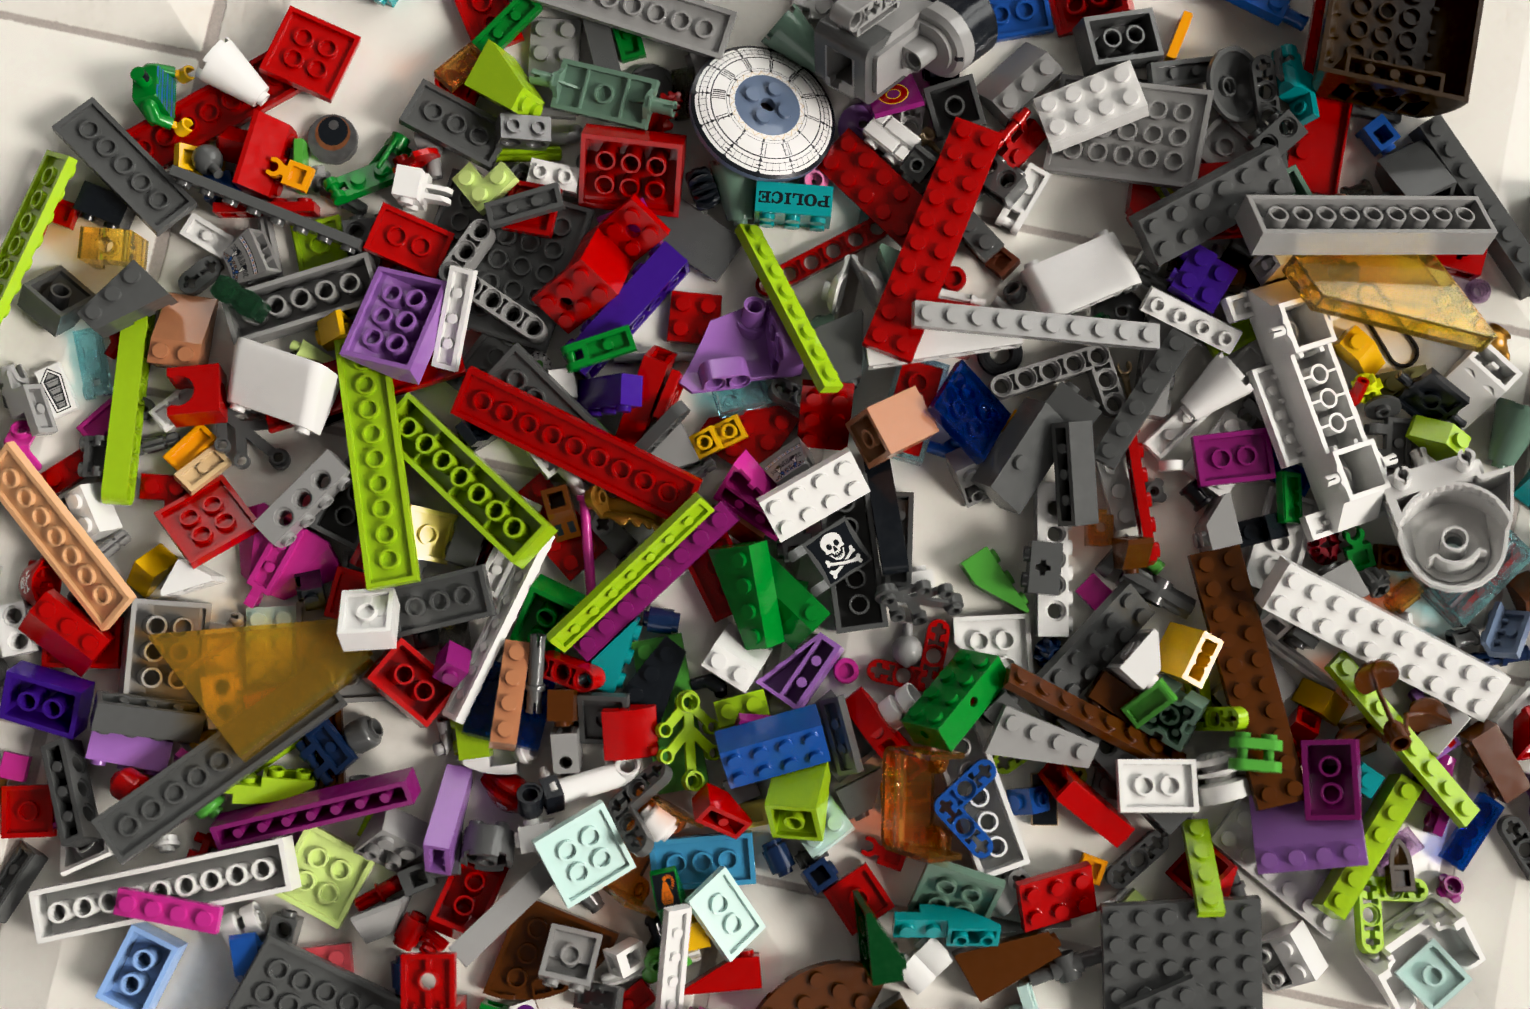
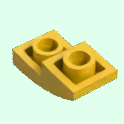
M734 414L715 425H710L689 436V439L699 460L749 436L738 414Z

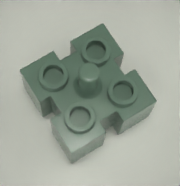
M1164 674L1161 678L1178 699L1139 727V729L1151 736L1158 732L1164 736L1161 742L1180 752L1189 743L1197 728L1195 724L1202 718L1211 700L1193 690L1188 694L1180 690L1183 684Z

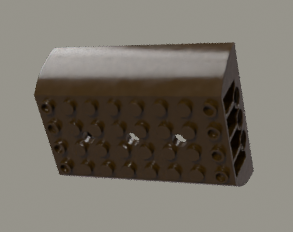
M1326 0L1312 79L1314 90L1322 98L1414 118L1437 116L1463 107L1469 101L1484 0ZM1381 8H1389L1392 12V17H1385L1381 12ZM1374 54H1380L1384 60H1374L1373 56Z

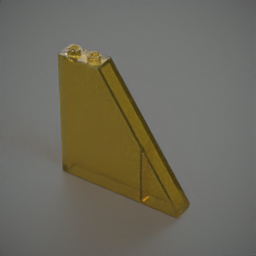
M1293 255L1282 269L1284 275L1311 311L1479 353L1483 352L1498 337L1435 255Z
M338 619L159 633L148 637L235 753L244 762H247L374 664L370 658L373 655L371 650L343 652L337 636Z

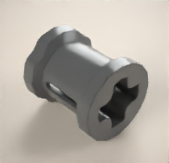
M1472 623L1467 624L1465 628L1456 631L1450 629L1445 632L1446 641L1459 649L1471 644L1475 646L1480 645L1479 631Z

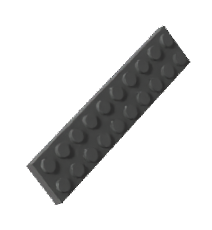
M316 662L91 820V822L119 863L124 865L348 704Z

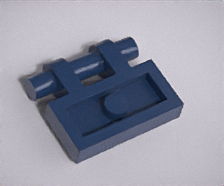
M329 719L305 735L311 743L309 746L304 740L299 741L295 745L300 753L299 757L301 760L309 764L314 771V777L317 780H321L325 787L334 781L329 774L330 770L336 776L341 775L359 759ZM316 752H318L325 761L323 764H321V762L315 756Z

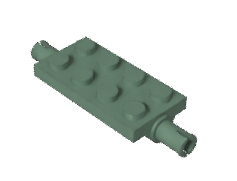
M563 58L561 68L553 73L537 70L536 68H533L530 72L534 74V76H529L530 84L547 87L552 91L553 97L550 107L554 110L639 130H648L653 112L674 117L676 114L673 109L677 110V101L656 97L660 85L657 79Z

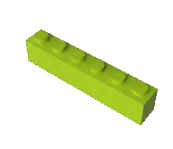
M1403 773L1388 775L1362 818L1369 864L1332 868L1311 902L1313 906L1332 919H1346L1424 789Z

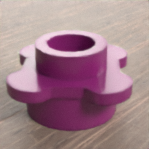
M1444 873L1439 875L1438 880L1440 883L1439 887L1436 888L1437 895L1446 897L1453 903L1460 902V894L1464 891L1462 881L1453 875L1448 876Z

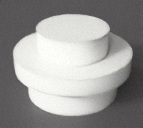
M166 834L153 843V848L159 849V853L175 852V848L180 847L178 835Z

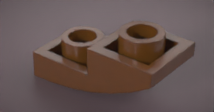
M1373 544V554L1376 561V566L1373 567H1377L1379 570L1384 568L1385 571L1412 573L1404 561L1399 546Z

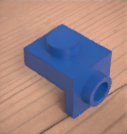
M1046 785L1006 790L1013 815H1034L1050 810Z

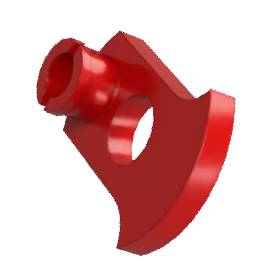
M437 148L412 151L413 154L409 157L407 154H402L393 158L392 161L395 167L392 170L395 175L397 164L422 168L430 161L441 157Z

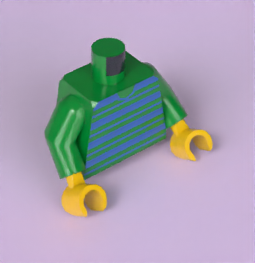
M147 63L143 67L132 69L130 77L133 79L132 98L151 126L158 125L169 130L173 128L179 137H185L192 132L189 128L193 125V122L189 118H183L179 122L175 121L176 80L174 79L176 77L182 84L195 79L187 75V73L194 70L192 66L186 65L177 70L174 66Z

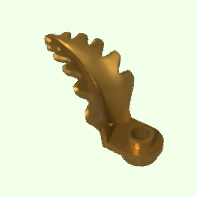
M596 485L591 486L584 494L585 504L590 510H594L600 519H611L618 525H625L630 521L635 527H640L643 523L647 529L653 528L655 531L666 521L619 496L609 497L602 488Z

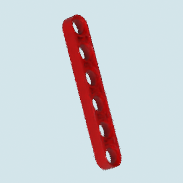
M868 219L781 264L780 267L782 270L792 268L796 272V277L788 281L792 287L844 260L846 255L856 254L883 240L887 234L885 232L880 235L872 233L870 226L875 222L872 219ZM856 233L862 237L863 241L859 246H852L849 243L848 238L851 234ZM830 245L838 246L841 251L840 255L835 258L829 257L826 253L827 247ZM812 256L818 260V266L815 269H808L804 266V260L807 257ZM758 277L755 283L757 294L763 298H769L766 292L761 291L759 287L761 281Z

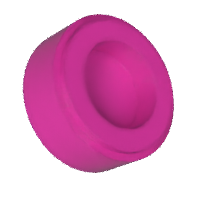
M842 658L835 663L833 674L836 680L841 683H852L858 677L859 667L854 660Z

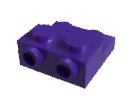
M1199 244L1181 254L1179 259L1183 262L1179 269L1174 267L1167 278L1170 284L1166 290L1203 312L1212 315L1238 270L1218 259V254Z

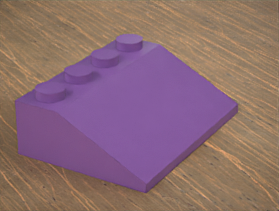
M378 266L341 348L340 356L396 380L419 385L434 351L447 281Z
M1252 794L1249 795L1258 875L1369 864L1362 820L1306 821L1304 800L1256 811Z

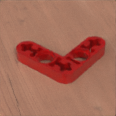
M941 619L933 620L928 624L919 667L911 666L905 668L896 662L875 659L867 665V676L875 682L901 687L905 683L897 681L896 673L899 669L905 668L910 672L908 682L915 686L918 691L924 692L927 688H925V683L921 682L922 677H927L928 670H923L924 664L929 667H938V672L932 671L931 679L933 680L943 670L950 636L949 624ZM938 623L945 630V634H941L938 642H943V647L935 644L928 645L929 639L932 641L935 639V633L931 632L932 627H937ZM935 648L940 652V660L937 663H930L927 660L926 653L929 649ZM877 663H880L882 669L890 670L889 665L895 666L891 673L892 681H887L889 675L880 674L879 678H875V673L871 672V667H876Z

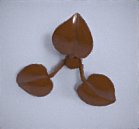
M1377 659L1376 661H1369L1363 664L1356 671L1354 685L1361 694H1369L1376 690L1389 720L1384 724L1383 733L1375 727L1367 729L1363 723H1353L1341 728L1334 739H1359L1361 753L1374 746L1380 737L1383 743H1389L1393 751L1400 752L1409 748L1412 743L1409 727L1414 732H1423L1440 725L1452 724V720L1446 707L1439 700L1431 697L1413 701L1409 706V712L1403 713V723L1394 720L1381 689L1395 684L1399 678V670L1391 661Z

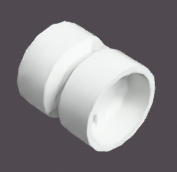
M907 682L895 691V696L889 695L880 701L878 708L888 725L895 730H899L903 727L902 718L922 695L915 686Z
M254 901L241 907L239 913L232 911L223 915L220 932L224 941L230 947V935L256 932L260 936L268 932V923L262 908Z

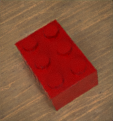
M402 637L397 638L396 649H386L362 677L366 683L420 728L429 727L445 707L454 689L433 678L434 664Z

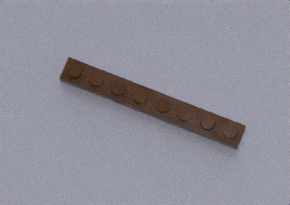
M1011 663L1006 668L1003 688L1139 759H1186L1187 754L1173 749L1161 742V740L1140 729H1136L1134 726L1014 663Z

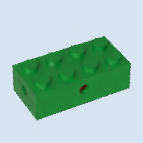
M960 649L901 720L914 743L948 752L954 750L1003 689L1006 668L999 656Z

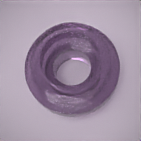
M1473 279L1466 284L1464 293L1467 300L1471 303L1481 304L1489 299L1491 287L1483 279ZM1474 288L1479 289V296L1475 295Z

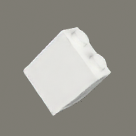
M730 622L713 645L701 666L746 694L773 649L770 647L768 649L746 650L737 626Z

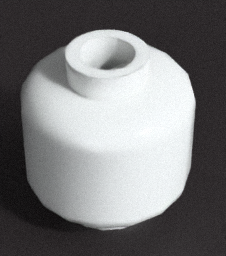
M657 803L653 807L648 804L640 813L654 842H659L660 840L665 842L677 829L675 825L677 821L676 816L661 803Z

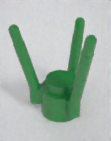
M393 131L390 138H387L384 146L370 164L379 161L376 167L380 169L389 155L396 157L407 154L409 157L412 149L408 147L411 141L406 136Z

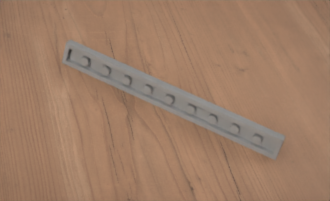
M914 300L912 302L911 328L1150 351L1160 349V324L922 300Z

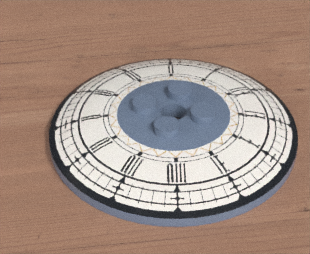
M739 46L726 49L721 60L711 57L704 63L694 78L690 89L689 113L698 138L715 159L728 169L744 177L767 182L795 180L813 171L823 161L831 148L835 133V117L832 104L825 89L808 69L770 48ZM761 103L768 104L772 111L763 109Z

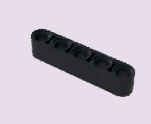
M890 459L871 469H868L864 461L865 473H867L869 489L871 491L872 513L883 576L909 572Z

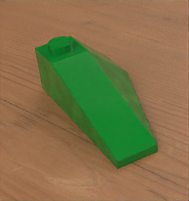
M770 555L785 643L794 651L831 613Z

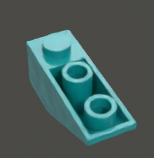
M637 616L593 658L591 664L601 667L606 675L604 685L597 689L608 693H615L618 687L622 689L627 676L626 673H623L625 664L630 665L635 651L631 649L633 640L638 641L643 627L638 625L641 617ZM588 674L587 678L589 683L591 684V677Z

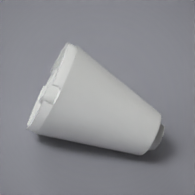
M225 37V42L220 40L203 58L205 62L203 70L199 66L196 70L195 76L201 81L252 107H255L257 104L262 106L270 97V94L267 93L269 90L268 85L228 37Z
M1219 352L1180 400L1182 403L1180 410L1189 420L1192 417L1198 420L1249 395L1254 389L1250 383L1246 384L1243 381L1245 376L1227 356L1224 357L1223 352Z

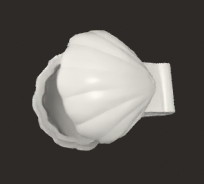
M855 254L846 255L844 257L843 269L836 274L832 282L826 280L821 300L827 302L829 312L833 316L839 312L850 267L861 282L864 294L875 311L885 290L881 278L872 270L863 268L858 261V256Z

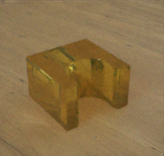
M80 226L77 258L95 269L105 270V265L126 267L134 259L146 270L149 241L133 230ZM113 242L112 249L107 252V244Z

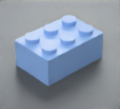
M147 922L132 924L95 997L118 1009H155L188 943Z

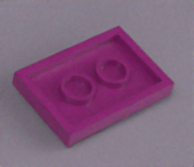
M1266 428L1191 437L1198 488L1273 480L1276 478L1272 445Z

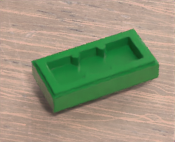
M1276 472L1277 521L1283 524L1300 525L1299 518L1303 517L1301 473Z

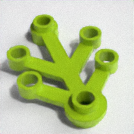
M687 689L677 694L675 698L676 708L667 720L658 723L655 727V733L659 738H668L673 733V727L683 717V728L666 749H660L657 752L656 758L661 763L670 764L674 760V755L684 744L686 772L682 776L681 783L685 790L696 792L704 786L705 780L703 774L696 769L695 743L704 751V757L709 761L718 760L720 755L717 745H713L694 726V717L703 724V732L707 735H715L714 732L720 730V726L717 720L711 719L700 708V698L697 693ZM685 698L689 700L688 707L684 706ZM709 723H713V731L709 730ZM662 726H666L667 732L665 735H663L661 732ZM712 748L715 750V756L713 758L710 756V750ZM664 752L668 753V759L666 761H664L662 757ZM690 776L693 778L692 785L688 784V778Z

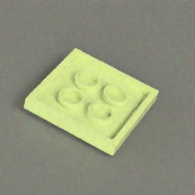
M321 827L303 830L295 845L302 887L274 895L339 929L376 862L366 860L363 856L354 853V845Z

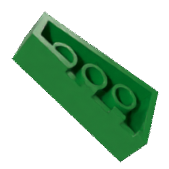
M767 540L726 544L709 549L710 558L746 650L768 649L785 642Z

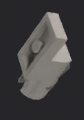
M14 364L1 367L0 391L4 407L9 409L11 418H26L32 436L52 435L58 432L43 384H30L21 364L16 367Z

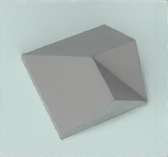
M403 894L369 907L350 917L352 924L366 944L391 935L396 931L412 896L406 897Z

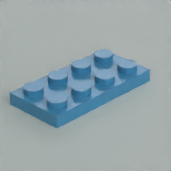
M752 830L744 831L737 839L722 833L669 837L665 842L662 840L654 842L653 850L650 853L651 871L675 866L684 890L697 889L719 866L727 868L737 885L756 884Z

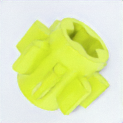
M1361 373L1351 381L1352 388L1358 377H1365L1370 381L1360 403L1366 404L1368 400L1382 395L1380 389L1384 388L1381 379L1376 378L1374 373Z

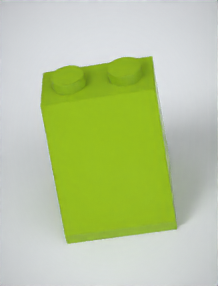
M488 39L464 85L512 114L540 116L545 102L534 85L529 83V78L517 60Z
M828 762L771 778L764 806L772 838L823 841L831 779Z

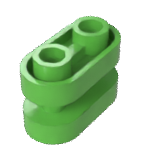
M1235 732V736L1229 737V748L1237 749V758H1228V769L1282 773V762L1274 761V752H1283V741L1278 740V735L1261 734V738H1251V733ZM1248 750L1263 751V760L1248 759Z

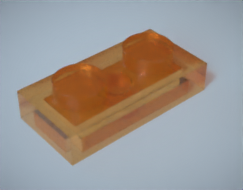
M469 42L434 71V77L453 93L465 83L481 51L472 42Z

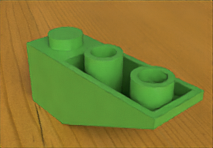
M986 546L958 564L972 586L1021 613L1030 611L1027 607L1030 604L1022 591L1019 593L1012 585L1015 583L1014 578L1008 570H1002L998 564L1001 560L993 548L989 550Z

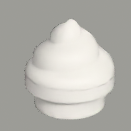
M520 739L517 741L515 751H512L511 756L522 764H530L538 758V746L532 739Z

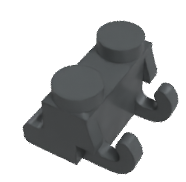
M95 435L82 436L80 438L79 448L84 454L83 462L78 464L79 477L103 478L108 436Z

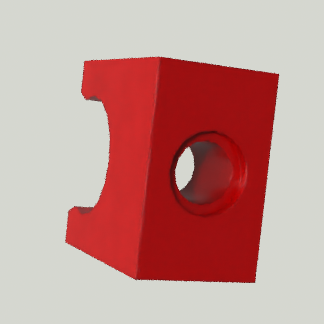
M219 363L167 368V377L176 389H194L193 396L185 404L167 407V416L176 428L228 423V403L226 401L227 375Z

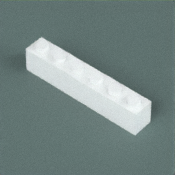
M925 329L911 364L1019 348L1023 344L1022 338ZM864 347L867 370L908 364Z

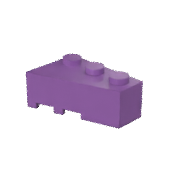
M820 632L755 682L793 709L805 707L844 649Z
M92 731L85 758L90 759V763L94 765L106 766L108 762L117 764V768L121 770L135 767L144 769L143 773L155 776L167 768L173 741H155L151 738L139 736L129 738L123 734H99L96 731Z

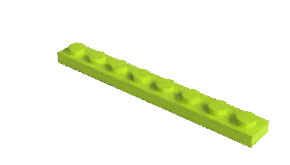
M739 224L734 231L818 392L838 393L843 388L838 373L829 360L827 352L820 343L762 230L758 225Z
M695 492L546 634L548 641L565 653L715 511L714 508Z
M1346 651L1338 652L1324 669L1369 723L1383 733L1384 724L1389 720L1376 690L1369 694H1361L1354 685V676L1360 667ZM1385 698L1393 719L1403 723V718ZM1409 727L1412 740L1410 747L1404 751L1394 752L1458 828L1467 827L1480 811L1479 808Z

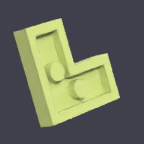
M502 161L485 177L469 162L452 178L457 187L483 216L486 214L484 203L503 198L520 181Z

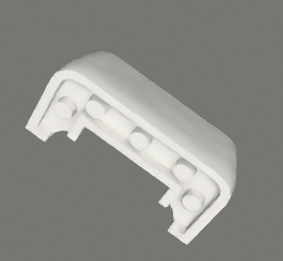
M1107 229L1093 235V240L1044 261L1038 262L1036 259L1023 265L1024 270L1021 271L1020 276L1028 289V295L1036 312L1072 315L1111 297L1120 296L1122 292L1128 294L1138 289L1142 281L1114 232L1109 233Z
M238 337L234 346L226 400L231 404L229 408L244 414L245 410H254L289 422L296 426L294 431L302 435L309 436L310 433L320 436L340 390L338 375L318 362Z
M1435 894L1428 895L1422 902H1415L1383 924L1384 946L1379 953L1364 954L1359 951L1356 945L1354 947V953L1358 961L1391 1009H1415L1417 1005L1415 996L1398 979L1394 972L1430 939L1434 938L1463 970L1473 969L1486 960L1465 917L1442 897ZM1366 939V944H1374L1373 940Z

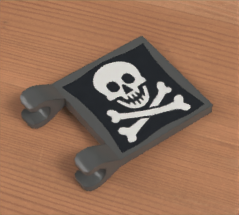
M845 516L787 554L788 559L792 563L808 554L824 580L810 589L814 597L819 596L873 560Z

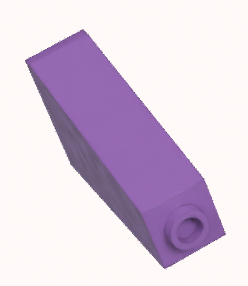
M446 765L423 842L426 872L451 876L473 784L472 769L464 765Z

